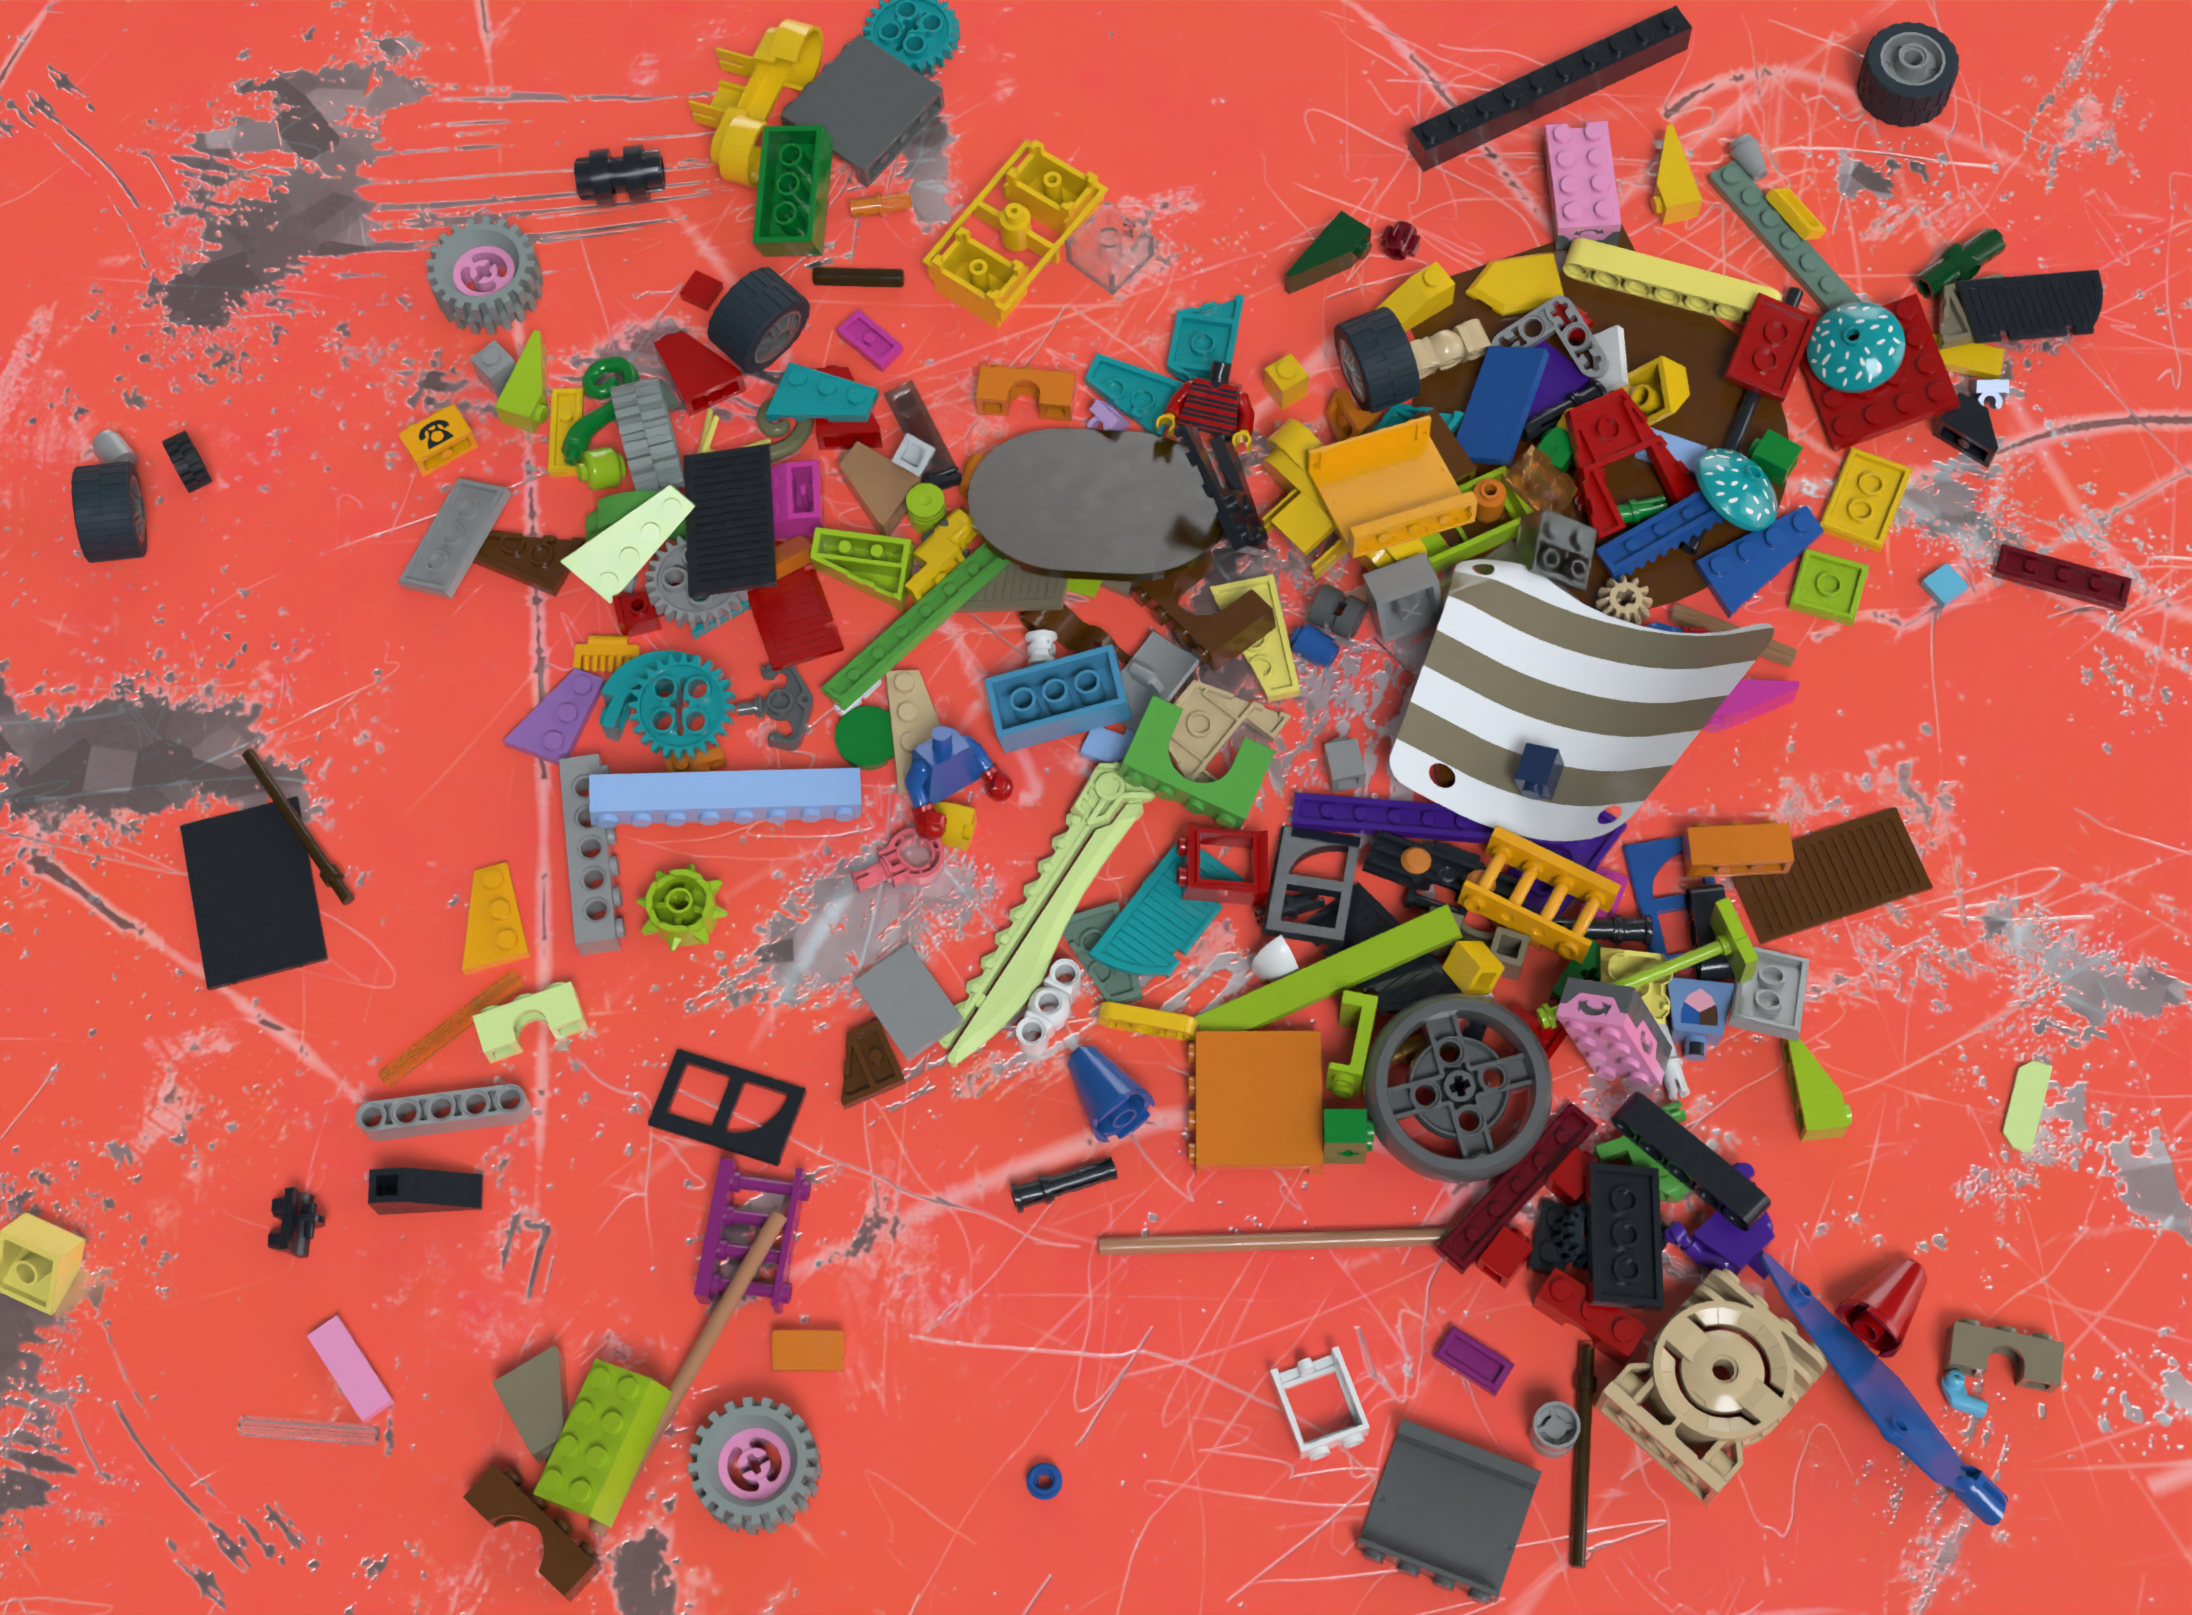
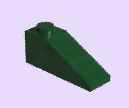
M1341 210L1285 274L1284 291L1288 294L1294 293L1352 268L1359 259H1365L1372 248V243H1370L1372 229Z

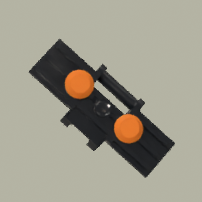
M1378 829L1363 864L1362 871L1409 887L1404 907L1411 909L1414 906L1429 912L1431 906L1439 908L1446 905V903L1417 893L1419 890L1429 891L1430 886L1436 884L1456 892L1454 901L1458 902L1465 881L1468 880L1477 885L1487 867H1484L1485 863L1480 862V855L1436 840L1434 845L1427 843L1425 846ZM1500 872L1490 891L1509 900L1520 879ZM1529 890L1527 896L1525 897V899H1524V901H1523V903H1522V905H1521V907H1523V908H1524L1525 903H1526V901H1527V898H1528V895H1529V893H1530V890ZM1448 904L1451 912L1463 915V921H1465L1469 910L1464 906L1460 909Z

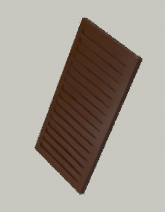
M1896 807L1792 840L1794 862L1788 874L1730 876L1760 945L1932 890L1933 888Z

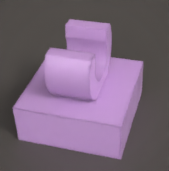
M1097 399L1089 408L1096 415L1089 420L1087 424L1089 429H1096L1102 423L1103 430L1125 431L1131 424L1110 403Z

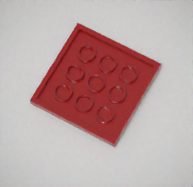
M1917 293L1881 306L1891 312L1901 324L1906 347L1902 363L1895 374L1885 383L1874 389L1848 393L1826 386L1813 373L1808 362L1806 346L1801 363L1834 452L1960 407L1958 397ZM1851 335L1848 339L1851 341L1857 340L1859 335Z

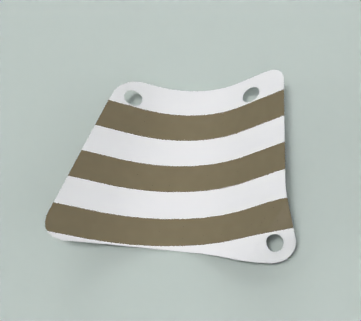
M1489 559L1463 561L1455 567L1444 610L1390 754L1391 770L1396 779L1409 789L1461 816L1494 829L1498 825L1518 836L1548 841H1575L1603 836L1624 824L1644 803L1769 645L1774 635V627L1768 623L1754 624L1730 631L1701 634L1668 632L1643 627L1608 616L1579 602L1546 577L1526 565ZM1477 564L1493 565L1494 572L1489 575H1481L1476 573L1472 567ZM1526 743L1551 747L1560 751L1564 767L1552 800L1546 798L1533 800L1519 792L1514 777ZM1435 763L1447 765L1455 774V783L1449 788L1437 786L1430 779L1429 768ZM1613 805L1622 808L1621 815L1615 821L1608 824H1600L1598 822V815L1605 808Z

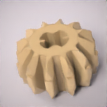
M1622 575L1618 583L1610 578L1606 583L1607 588L1601 587L1599 589L1598 596L1600 599L1596 601L1595 608L1602 610V613L1641 626V619L1647 620L1649 618L1650 611L1647 608L1652 606L1653 600L1646 597L1649 591L1648 586L1637 587L1639 583L1638 577L1634 578L1632 583H1628L1626 576ZM1623 600L1628 602L1625 607L1620 605Z

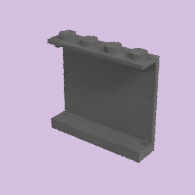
M859 34L852 42H848L843 47L841 53L832 62L824 66L821 74L813 82L805 85L802 93L793 102L788 103L780 115L783 126L823 125L833 139L832 153L855 167L858 182L868 188L943 110L945 102L941 87Z
M1402 1419L1356 1549L1362 1551L1363 1558L1371 1562L1383 1564L1385 1560L1398 1565L1396 1570L1407 1576L1417 1578L1421 1574L1432 1578V1584L1443 1590L1453 1591L1455 1587L1468 1592L1467 1598L1479 1604L1488 1605L1489 1601L1496 1603L1542 1472Z

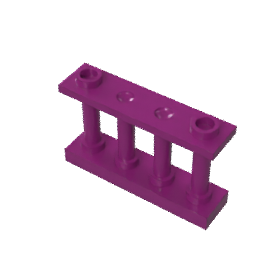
M720 1158L694 1296L699 1303L713 1305L715 1294L720 1295L721 1292H725L732 1278H725L722 1273H719L721 1260L726 1261L727 1257L744 1259L751 1248L748 1245L730 1243L729 1239H726L728 1226H733L734 1223L763 1227L770 1213L736 1209V1206L732 1205L734 1193H739L742 1189L791 1196L788 1215L785 1216L788 1219L782 1228L785 1231L781 1250L770 1249L763 1261L778 1264L775 1284L751 1281L744 1295L772 1298L771 1306L774 1312L782 1314L784 1304H789L791 1301L793 1286L788 1280L803 1201H809L811 1181L807 1180L803 1168H796L794 1182L744 1176L739 1171L734 1159Z

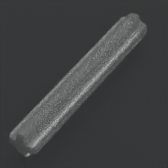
M242 1415L237 1426V1432L241 1436L369 1446L377 1445L380 1439V1428L372 1424Z

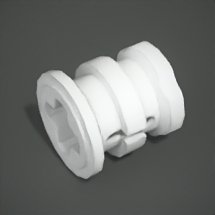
M1034 630L1026 633L1025 640L1030 643L1027 646V655L1030 656L1028 667L1056 659L1053 657L1056 654V645L1053 642L1058 638L1056 632Z

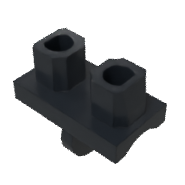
M289 1187L285 1188L284 1196L272 1199L271 1212L273 1217L282 1220L281 1229L272 1230L269 1233V1248L278 1252H286L298 1258L308 1257L310 1239H314L315 1228H323L326 1223L324 1216L316 1214L317 1204L314 1203L313 1195L299 1192L298 1188Z

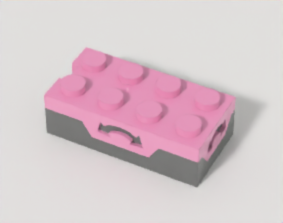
M1608 121L1586 122L1583 128H1570L1567 123L1545 125L1542 148L1555 250L1569 249L1572 240L1575 238H1586L1618 246L1621 217Z
M1568 977L1556 1017L1595 1075L1608 1081H1614L1619 1076L1628 1077L1629 1082L1638 1086H1648V1084L1661 1085L1672 1046L1636 988Z

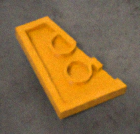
M507 862L474 871L462 966L464 975L531 957L510 867Z

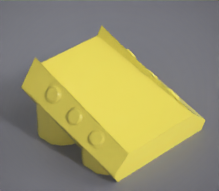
M1600 947L1601 982L1610 984L1668 959L1665 958V954ZM1673 973L1636 988L1657 1024L1666 1025V1016L1670 1011V1001L1666 996V984L1672 980Z

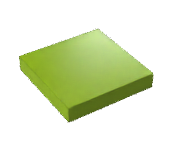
M1805 548L1788 609L1852 627L1869 565Z

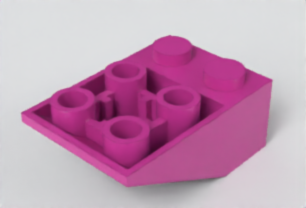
M818 460L785 462L772 467L775 539L792 538L799 535L803 537L814 536L815 527L824 528L823 483Z

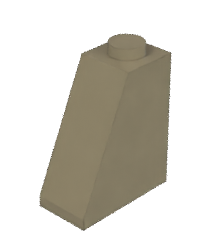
M556 1345L492 1382L527 1448L538 1463L544 1460L548 1462L569 1417L565 1358Z

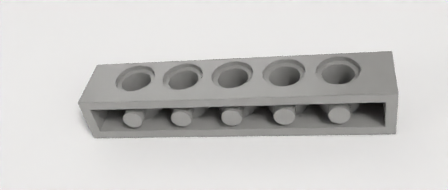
M598 753L559 759L575 945L581 956L621 950L620 938L626 937L623 917L618 918L617 907L623 906L620 886L615 887V876L620 875L617 855H612V845H617L615 827L601 828L598 825L584 827L585 822L590 820L589 796H581L583 791L589 789V775L610 774L609 765H603ZM591 850H600L597 856L592 858L586 857ZM603 880L600 887L595 889L589 888L593 881ZM606 911L603 918L592 920V916L596 912Z

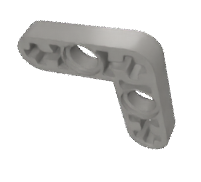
M1555 296L1499 332L1493 338L1491 344L1492 346H1502L1501 342L1504 339L1512 342L1518 338L1514 334L1518 330L1520 336L1527 343L1522 346V343L1518 340L1511 347L1534 348L1557 333L1579 370L1586 377L1599 379L1609 369V361L1576 306L1565 296ZM1557 304H1561L1563 307L1568 305L1569 308L1565 310V313L1569 320L1572 322L1577 317L1578 321L1566 326L1560 316L1553 317V314L1557 312L1555 306ZM1533 320L1540 321L1542 324L1541 333L1536 337L1527 336L1525 332L1526 325ZM1582 329L1585 331L1586 339L1582 345L1573 346L1569 343V335L1573 330ZM1588 349L1596 360L1601 358L1602 361L1598 363L1600 369L1596 372L1591 368L1586 370V367L1589 365L1588 359L1583 353L1578 358L1577 353Z

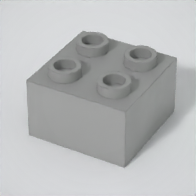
M1425 552L1363 574L1370 616L1384 644L1439 623L1444 610L1440 584Z

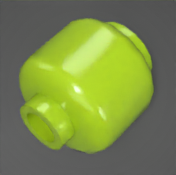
M612 447L586 450L582 454L581 462L576 464V472L580 482H585L591 491L618 487L621 478L626 476V467L621 453H616Z

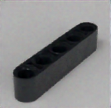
M1634 1092L1611 1117L1613 1125L1619 1132L1738 1229L1745 1232L1749 1231L1771 1206L1770 1199L1760 1188L1645 1095Z

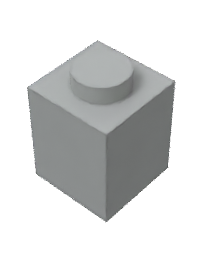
M493 340L470 358L477 378L498 398L506 386L516 363Z
M906 433L891 461L922 477L937 448L910 433Z
M1339 737L1324 744L1323 758L1331 793L1363 788L1365 786L1366 772L1358 739Z

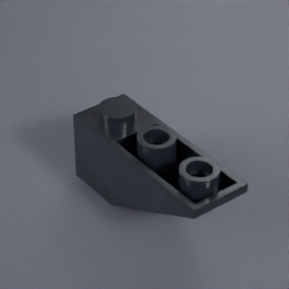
M405 1167L369 1169L368 1204L378 1215L482 1210L483 1175Z

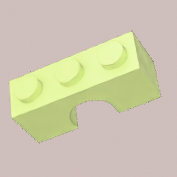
M571 981L567 983H553L546 990L536 994L526 993L514 998L513 1002L502 1006H488L482 1009L479 1014L472 1016L483 1052L490 1063L522 1053L520 1034L523 1028L531 1022L543 1021L547 1023L556 1040L589 1029L578 994Z

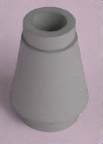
M1748 133L1730 143V156L1753 182H1757L1768 175L1769 172L1757 138H1753Z

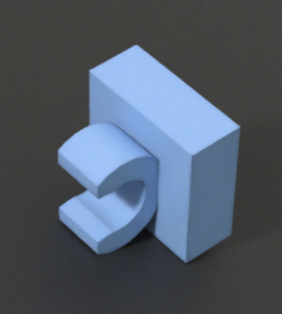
M1969 380V393H1979L1975 399L1983 406L1984 399L1987 396L1992 397L1993 409H2000L2002 397L1999 393H2009V380Z

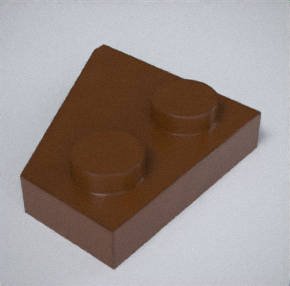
M879 1019L847 1032L846 1060L844 1061L843 1070L844 1085L843 1095H841V1103L844 1110L906 1084Z

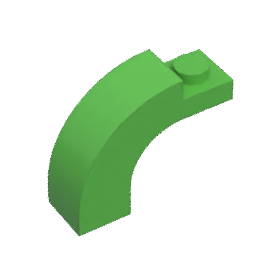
M657 491L623 492L597 500V510L586 515V542L655 495ZM686 517L667 539L676 543L677 536H680L683 540L686 539Z

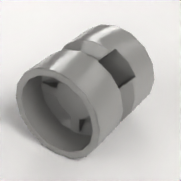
M1552 1401L1541 1406L1537 1410L1529 1428V1441L1532 1448L1539 1455L1549 1459L1561 1458L1572 1450L1581 1429L1578 1413L1564 1402Z

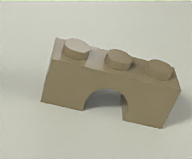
M1431 906L1429 912L1437 909V907ZM1452 912L1463 938L1429 953L1447 959L1450 950L1457 941H1482L1505 967L1501 976L1518 981L1531 936L1497 926L1495 932L1478 931L1464 923L1463 915Z
M1963 1318L1959 1319V1322L1954 1321L1947 1329L1942 1371L1959 1370L1964 1376L1979 1379L1987 1371L1989 1355L2001 1354L2008 1357L2016 1368L2015 1386L2053 1393L2061 1385L2065 1343L2054 1341L2052 1335L2045 1333H2033L2032 1336L2017 1333L2018 1330L2013 1327L1996 1326L1994 1329L1981 1326V1322L1977 1320Z

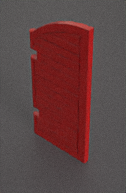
M775 541V547L784 542ZM812 562L777 579V586L747 590L748 602L773 672L844 650L837 627L826 628L825 626L826 623L832 622L834 619L816 570L812 569L805 572L804 567L812 565Z

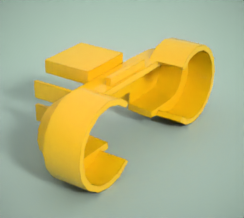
M787 18L781 22L778 28L770 27L766 31L753 57L716 47L715 50L717 57L720 58L721 70L750 78L746 86L719 80V88L710 105L692 100L688 102L691 111H694L692 115L695 123L717 128L712 140L710 155L712 163L719 166L720 175L724 180L751 188L758 187L762 147L755 145L763 127L766 126L783 87L802 91L806 84L815 80L823 55L824 42L820 27Z
M1289 418L1266 439V445L1270 453L1263 459L1264 467L1288 495L1262 518L1267 534L1276 527L1301 551L1304 557L1332 532L1340 538L1311 565V569L1314 572L1313 577L1315 580H1318L1348 552V549L1307 474L1308 451L1324 445L1302 423ZM1419 538L1356 557V559L1371 572L1374 569L1385 567L1407 557L1423 552L1426 555L1428 553L1425 545Z

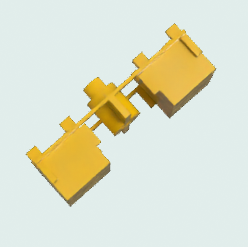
M1035 139L1031 143L1025 140L922 260V263L927 265L929 278L934 280L935 291L998 329L1027 295V287L1049 261L1055 265L1060 262L1059 249L1067 239L1072 241L1098 210L1109 188L1098 182L1096 174L1089 171L1085 175L1046 152L1044 144ZM1027 149L1028 155L1017 168L1013 167L1014 163ZM1006 174L1007 182L1003 185L1004 198L1009 199V204L999 212L984 203L983 200ZM974 212L975 217L1001 232L1002 243L1008 250L1018 252L1029 248L1043 258L1029 274V267H1025L1024 263L1017 259L1011 262L971 238L970 231L962 227V224ZM1031 218L1057 232L1061 237L1053 244L1032 231ZM955 234V241L942 256L939 255V251Z

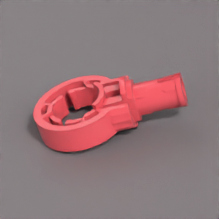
M914 827L904 829L891 839L887 848L877 852V863L850 874L854 887L858 885L856 890L858 893H862L864 890L884 881L892 883L893 888L904 883L911 886L928 884L935 880L943 869L944 846L940 839L928 841L919 838ZM915 840H919L918 846L927 849L931 856L930 864L927 863L919 868L912 867L902 859L901 853L905 848L914 846ZM935 858L939 859L936 865L934 866Z

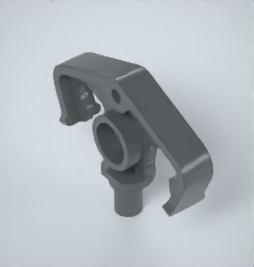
M771 664L763 666L760 670L764 680H774L778 674H784L787 676L786 686L784 689L773 690L765 701H762L761 695H757V698L751 702L737 703L738 716L755 714V717L759 716L761 720L764 719V714H767L775 721H788L793 729L792 735L784 737L780 732L769 734L768 746L787 751L797 750L802 745L813 712V697L795 666L774 672Z

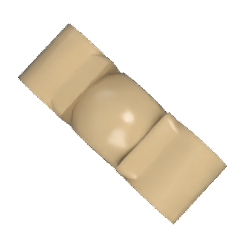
M1478 318L1457 325L1452 331L1448 329L1442 330L1429 338L1426 336L1423 339H1416L1410 342L1420 379L1434 374L1437 368L1445 370L1460 362L1464 363L1467 360L1480 358L1487 353L1488 347L1492 346Z

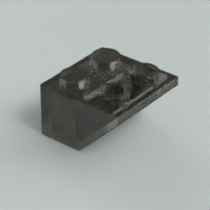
M1543 508L1521 516L1516 548L1529 572L1583 592L1586 591L1597 529Z

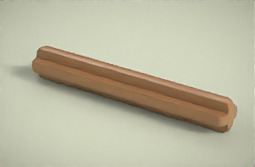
M1680 603L1675 604L1670 614V620L1674 623L1686 627H1704L1711 632H1723L1741 628ZM1771 640L1760 656L1791 667L1797 655V650Z

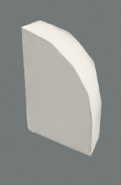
M1282 935L1268 943L1255 956L1251 971L1264 982L1266 980L1274 982L1299 971L1289 946Z

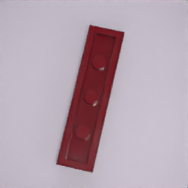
M2002 544L1999 549L1993 577L2121 612L2126 607L2132 578Z

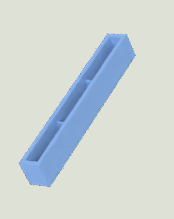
M860 768L589 775L591 825H598L601 828H613L618 824L647 827L652 823L682 826L688 822L716 825L724 821H733L736 824L743 825L760 820H767L770 823L778 824L796 819L813 823L821 819L832 818L840 822H847L854 818H861Z

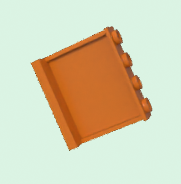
M1195 1031L1196 1043H1189V1064H1196V1076H1189V1097H1196V1109H1189V1130H1196V1143H1189V1164H1196V1175H1201V1169H1308V1175H1323L1321 1031Z

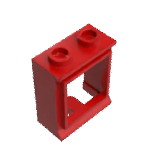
M1188 824L1183 836H1178L1176 854L1177 856H1182V867L1179 866L1177 869L1176 884L1177 887H1182V900L1262 906L1269 893L1268 830L1254 832L1194 827ZM1200 844L1251 848L1252 883L1200 879Z

